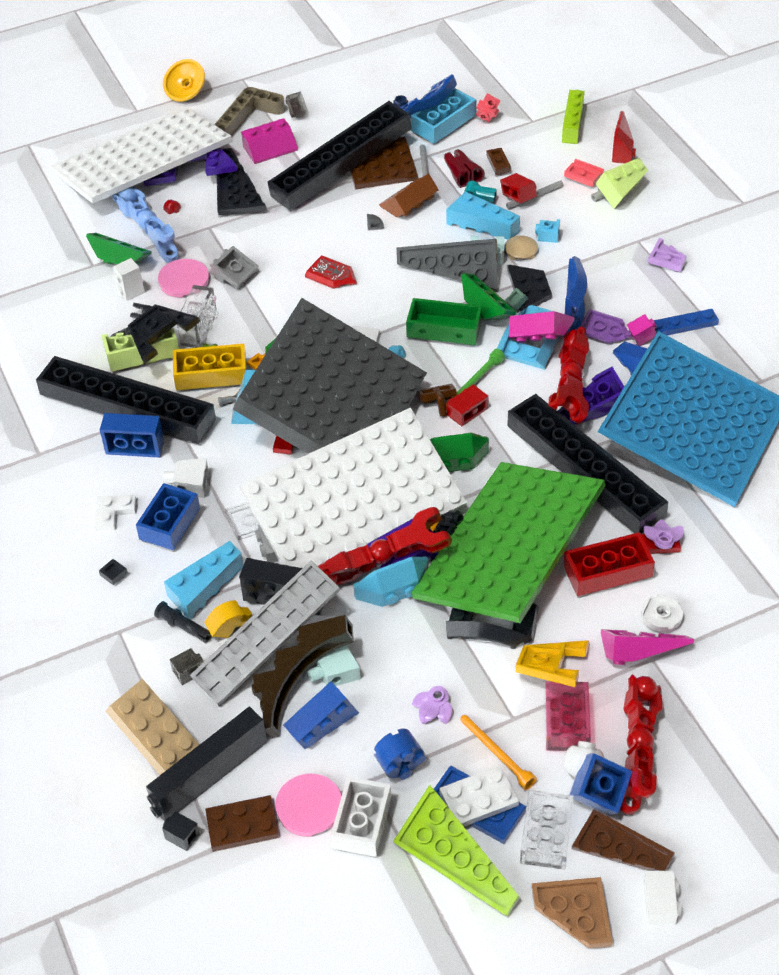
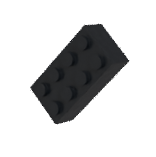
M246 558L239 575L243 601L265 605L303 568ZM323 607L315 615L320 616Z

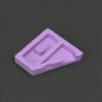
M659 238L648 258V263L681 272L686 262V255L677 251L672 245L668 247L663 243L664 240Z

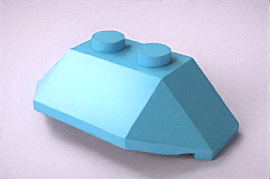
M427 556L409 557L373 571L360 582L353 584L355 599L384 607L404 598L412 597L411 592L419 584L422 576L428 569Z

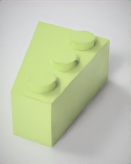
M637 158L604 172L596 182V185L613 209H615L648 172V169L641 159Z

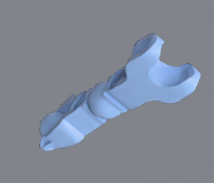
M129 187L112 196L124 216L131 217L138 223L141 229L145 230V233L148 234L165 262L169 263L179 259L178 250L172 240L175 238L174 230L169 224L165 225L157 218L156 213L150 211L145 195L136 187ZM171 251L173 255H167L166 253Z

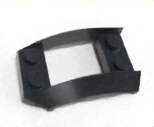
M532 603L521 623L513 622L512 630L490 623L472 621L473 612L452 608L449 621H446L447 638L463 637V639L486 640L510 646L511 649H515L516 645L524 642V644L533 641L539 607L537 604Z

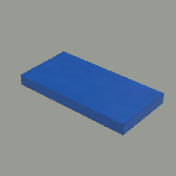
M450 765L434 790L442 799L439 788L468 778L470 775ZM519 802V806L472 823L470 826L504 844L526 812L527 806Z

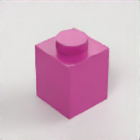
M646 314L627 324L638 346L651 340L657 334L655 322L652 318L648 319Z

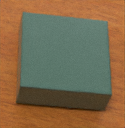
M515 288L505 301L517 311L528 297Z

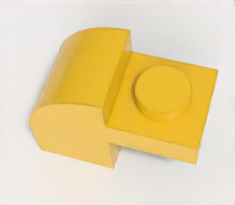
M232 600L217 606L204 623L212 637L229 638L236 626L241 627L253 615L248 607H240L236 600Z

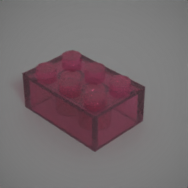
M545 681L546 751H567L572 745L578 746V741L590 742L589 682H577L576 687L552 681Z

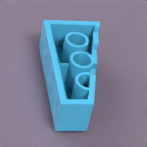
M464 192L446 209V225L452 226L457 224L463 229L469 227L475 229V232H489L491 236H504V239L508 240L520 231V216L468 192Z
M228 541L165 580L164 585L168 598L191 620L194 617V613L198 609H202L206 605V601L212 595L215 596L220 591L219 588L224 583L227 584L243 568L241 552L231 541Z

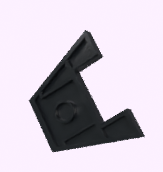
M155 304L129 323L128 328L145 365L158 355L157 350L150 344L175 325L188 332L200 320L197 316Z

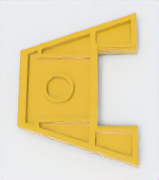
M589 640L523 645L516 662V672L576 687L579 679V670L560 668L565 656L586 657L589 649Z

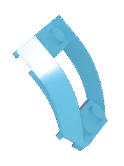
M530 305L517 315L551 312V310ZM508 325L497 349L504 353L505 359L545 370L546 363L561 336H557V339L545 338L540 349L512 341V338H509Z

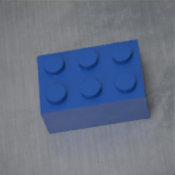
M104 413L99 430L106 455L161 457L164 436L159 416Z
M163 483L136 523L139 540L174 551L200 510L198 494Z

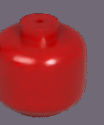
M172 199L167 200L163 205V210L168 214L178 213L181 209L180 203Z

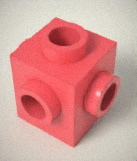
M487 93L483 101L480 100L476 106L478 109L476 116L490 122L492 117L495 118L499 112L497 107L501 100Z

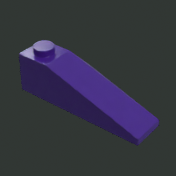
M613 367L595 375L592 378V382L586 388L583 387V396L589 404L587 417L581 423L606 416L622 392L624 385ZM561 407L558 412L576 425L570 419L569 412L564 407Z

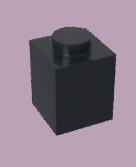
M176 811L164 821L162 827L165 839L185 851H188L200 834L196 822Z

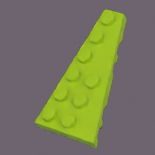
M429 785L393 843L508 917L520 896L432 786Z

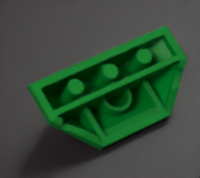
M97 232L86 234V238L96 257L102 259L107 264H119L130 258L138 264L152 253L150 250Z
M462 273L464 300L468 304L482 306V319L498 320L516 315L517 312L475 274Z
M471 432L430 439L448 472L474 469L489 452V438Z

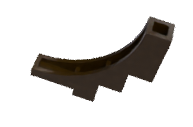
M346 615L298 627V645L276 651V660H274L275 670L253 675L254 684L251 686L252 692L260 700L265 732L271 738L280 737V721L283 709L300 677L323 656L340 647L354 643L353 624Z

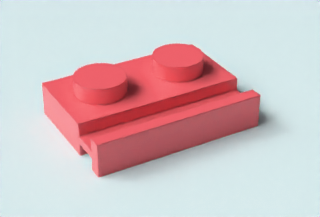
M575 159L574 163H571L564 171V177L593 187L604 173V169Z

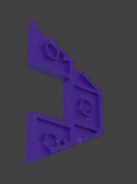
M220 147L188 161L207 159L205 167L207 176L238 171L237 165ZM178 166L143 181L144 185L151 186L175 182Z

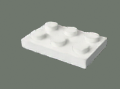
M501 765L439 788L444 803L464 827L519 806V800Z

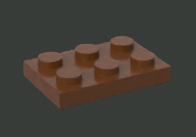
M271 795L205 808L212 852L279 838Z

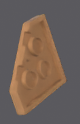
M601 877L532 883L531 888L535 910L588 949L612 946L613 941Z

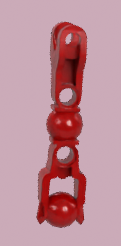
M582 326L568 331L564 336V343L558 356L561 359V378L559 379L557 393L551 394L548 405L554 410H557L558 406L564 407L569 412L570 419L576 424H580L587 417L589 404L583 396L582 369L584 368L586 354L589 351L586 329Z
M430 507L417 512L409 526L386 536L387 540L379 539L374 541L370 547L365 545L348 552L342 551L318 567L336 585L354 581L358 576L376 568V563L380 565L387 564L392 560L393 556L397 559L418 550L436 553L450 546L452 538L446 531L429 532L430 527L439 522L441 517L438 508Z
M632 674L628 678L629 687L625 694L623 710L628 715L629 729L626 739L629 749L627 750L628 757L625 760V768L633 772L620 810L628 815H633L640 808L642 797L650 798L656 791L657 776L653 773L652 753L655 742L652 733L654 732L653 725L656 722V716L663 709L662 695L660 694L661 686H657L656 682L649 676L636 678ZM650 702L649 710L643 707V703ZM626 797L632 798V807L627 805Z

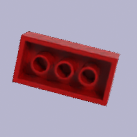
M640 532L565 551L563 567L577 597L653 577L655 561Z

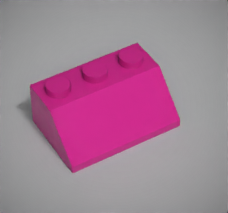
M285 118L241 131L243 148L254 164L298 151L292 129Z
M556 311L510 316L509 338L516 339V342L521 343L527 342V339L532 341H541L542 338L557 339V336L565 335L574 322V317Z

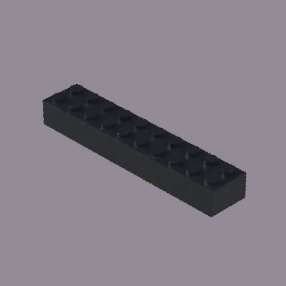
M387 101L269 180L267 183L270 196L292 211L411 130L410 114L391 101Z
M54 356L36 379L40 395L100 414L116 413L159 416L164 434L196 444H200L216 420L214 404L58 356Z
M536 393L508 411L507 426L562 473L604 480L605 487L596 501L632 532L643 534L644 526L652 527L660 519H664L667 516L669 502L557 410L551 408Z

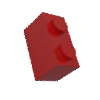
M518 173L500 180L502 195L512 200L523 203L537 197L535 181Z
M473 384L446 402L447 416L462 427L488 409L489 396Z

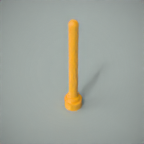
M467 715L461 716L460 721L517 776L518 784L524 790L530 789L536 783L537 777L531 771L522 770Z

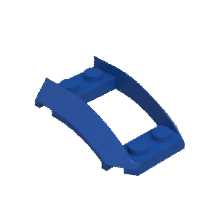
M451 74L432 85L431 90L421 99L415 98L400 108L409 113L411 118V115L416 112L438 105L457 86L454 75Z
M576 256L569 259L564 314L574 317V322L567 332L578 329L585 316L583 298L587 290V277L580 258Z

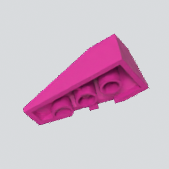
M601 629L605 656L612 660L613 664L625 665L626 661H637L694 643V638L686 635L659 633L658 637H655V634L640 632L638 636L635 633L627 632V630Z

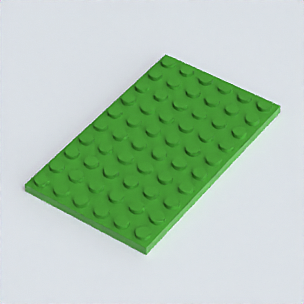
M500 462L465 513L463 521L457 525L455 532L451 536V545L439 551L422 576L419 584L411 592L412 597L422 601L521 623L603 491L605 481Z

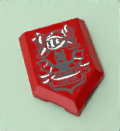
M323 255L305 273V278L333 289L340 288V285L357 284L351 266Z

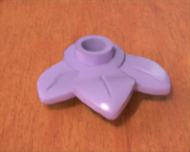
M660 519L654 527L644 526L645 536L653 540L654 544L661 549L671 548L674 542L683 537L684 533L683 526L670 528L663 519Z
M442 686L432 687L429 692H421L413 699L412 705L420 708L419 718L422 724L428 723L436 717L444 724H447L452 716V706L448 702L449 694ZM436 693L442 694L439 699L434 698Z

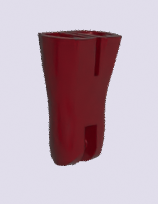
M460 149L454 150V156L450 152L444 154V161L450 169L457 186L460 188L466 187L469 181H476L478 183L484 178V169L473 162Z

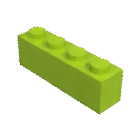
M569 90L562 128V143H578L585 91Z

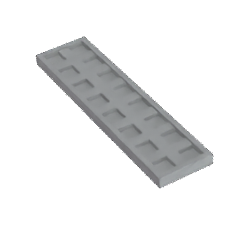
M311 560L190 676L220 706L298 631V627L305 625L340 591V588Z

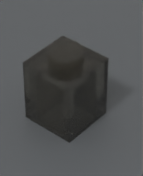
M302 92L286 96L285 101L291 118L303 117L306 114L307 106Z
M192 648L169 659L172 672L181 685L193 680L190 675L204 662L199 653L196 654Z

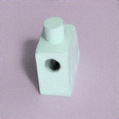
M347 645L323 656L315 663V668L307 671L311 682L323 678L326 685L330 681L335 686L360 679V667Z

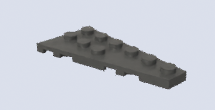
M496 238L396 247L397 264L400 266L462 281V273L475 274L491 289L499 291Z

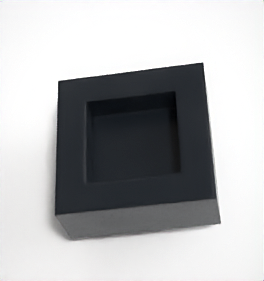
M115 559L110 560L99 570L100 576L112 585L116 584L128 573L127 568Z

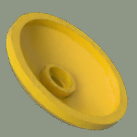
M183 59L174 63L164 76V92L174 101L183 102L192 99L201 91L204 85L205 71L197 61L192 59Z

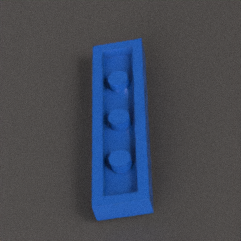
M713 309L653 320L657 326L655 328L656 333L660 331L667 336L716 326L719 323V319Z

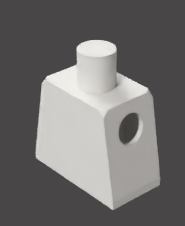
M207 458L177 461L174 472L164 471L163 482L173 483L175 487L197 493L198 497L204 498L209 472Z

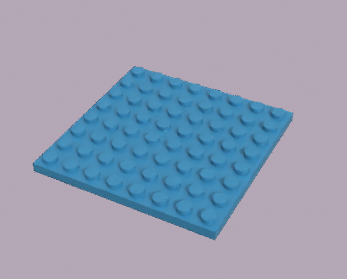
M658 331L600 426L598 433L735 507L779 422V395Z

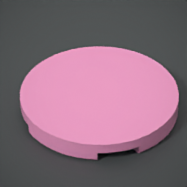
M178 259L166 264L160 270L158 282L161 290L167 295L183 298L184 295L193 293L196 295L204 290L209 282V272L207 267L200 261Z
M302 774L290 779L282 786L276 798V812L284 828L293 834L309 837L327 829L330 830L333 827L342 796L337 785L329 778L319 774Z

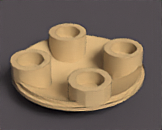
M514 236L506 241L505 251L511 260L533 259L538 251V244L531 237Z

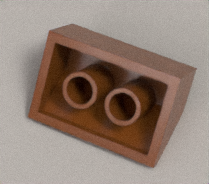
M428 173L387 198L379 206L395 217L401 215L405 217L412 213V208L417 209L422 206V201L425 199L429 201L434 198V193L439 189Z

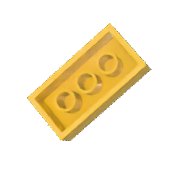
M245 344L173 350V377L176 390L241 385L247 370Z

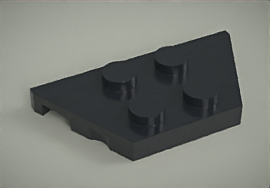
M507 265L513 290L517 288L528 297L519 308L520 312L530 305L539 306L542 302L552 299V293L544 270Z

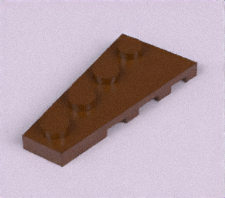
M595 809L591 812L571 846L572 850L648 871H666L675 856V852Z

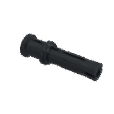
M165 601L157 605L154 611L156 618L166 620L170 626L180 627L204 643L208 642L211 638V633L208 629L182 615L179 609L171 608Z

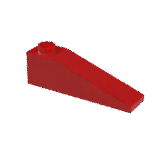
M620 111L614 134L612 162L625 164L630 162L632 158H635L636 148H633L634 140L625 113Z

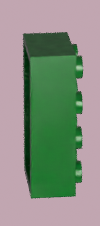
M413 298L406 320V337L476 345L482 323V306Z

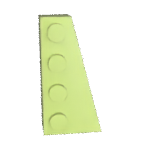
M171 328L150 344L157 350L158 355L147 363L173 358V350L179 349L174 328ZM116 333V336L108 337V334L101 335L111 372L144 364L132 335H124V333Z

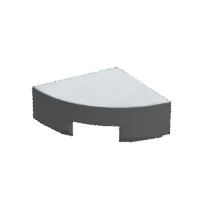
M367 214L368 230L384 229V224L380 217L374 214Z

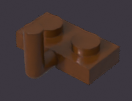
M452 383L417 391V396L421 402L432 403L437 399L440 417L447 415L445 400L457 395L456 388Z

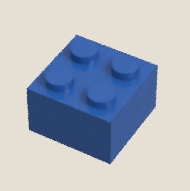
M595 753L587 754L576 774L569 797L607 815L618 814L633 771ZM594 763L602 767V770L591 774Z

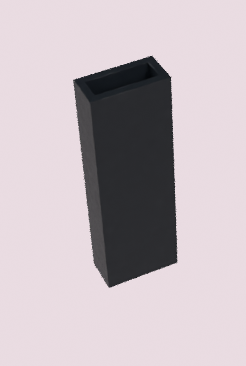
M249 706L146 786L148 793L146 798L151 804L150 811L156 818L161 817L165 821L175 811L179 813L267 743L264 720Z

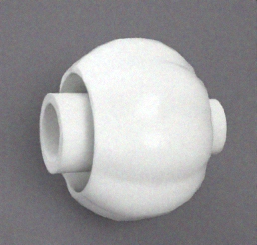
M578 741V746L572 745L566 751L564 766L568 773L576 777L587 754L595 753L605 758L603 752L600 749H595L596 743ZM594 763L591 774L602 770V767Z

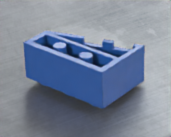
M330 681L285 722L283 726L306 749L359 714V712Z

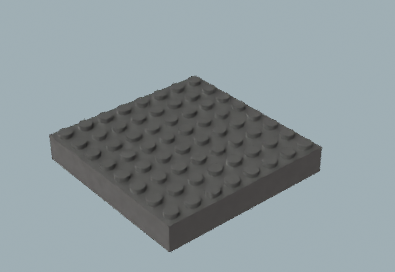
M301 298L238 397L233 410L309 454L408 409L427 372L304 298Z

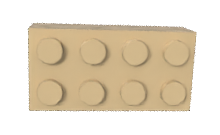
M144 679L136 683L105 711L159 775L199 745Z

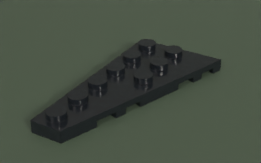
M222 149L237 165L238 171L217 174L218 215L267 211L265 203L261 200V196L257 193L243 166L240 165L233 149Z

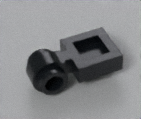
M449 510L444 515L445 522L439 521L433 532L446 531L452 536L457 528L456 526L463 521V514L457 510Z

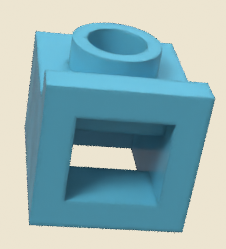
M557 219V221L540 220V223L536 224L535 227L538 241L558 243L560 219Z

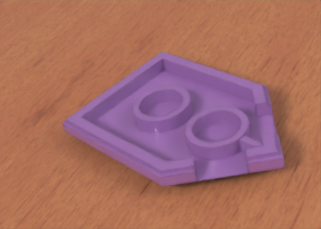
M589 309L581 324L586 329L587 337L606 343L632 337L623 319Z

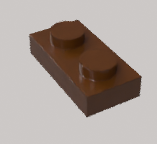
M502 147L486 150V156L496 175L511 172V165Z

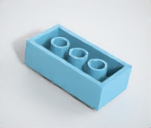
M454 88L447 98L438 105L411 115V131L435 144L476 115V99Z

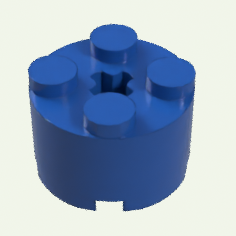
M402 728L398 729L399 733L395 735L391 733L385 735L376 744L374 757L389 778L404 780L410 777L412 770L426 760V756L412 733L408 729Z

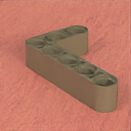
M247 87L214 125L232 137L254 109L275 115L283 114L285 112L284 96L255 87Z

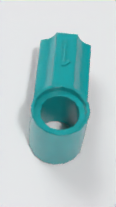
M469 181L464 192H468L483 200L495 203L496 188L480 186L476 181Z

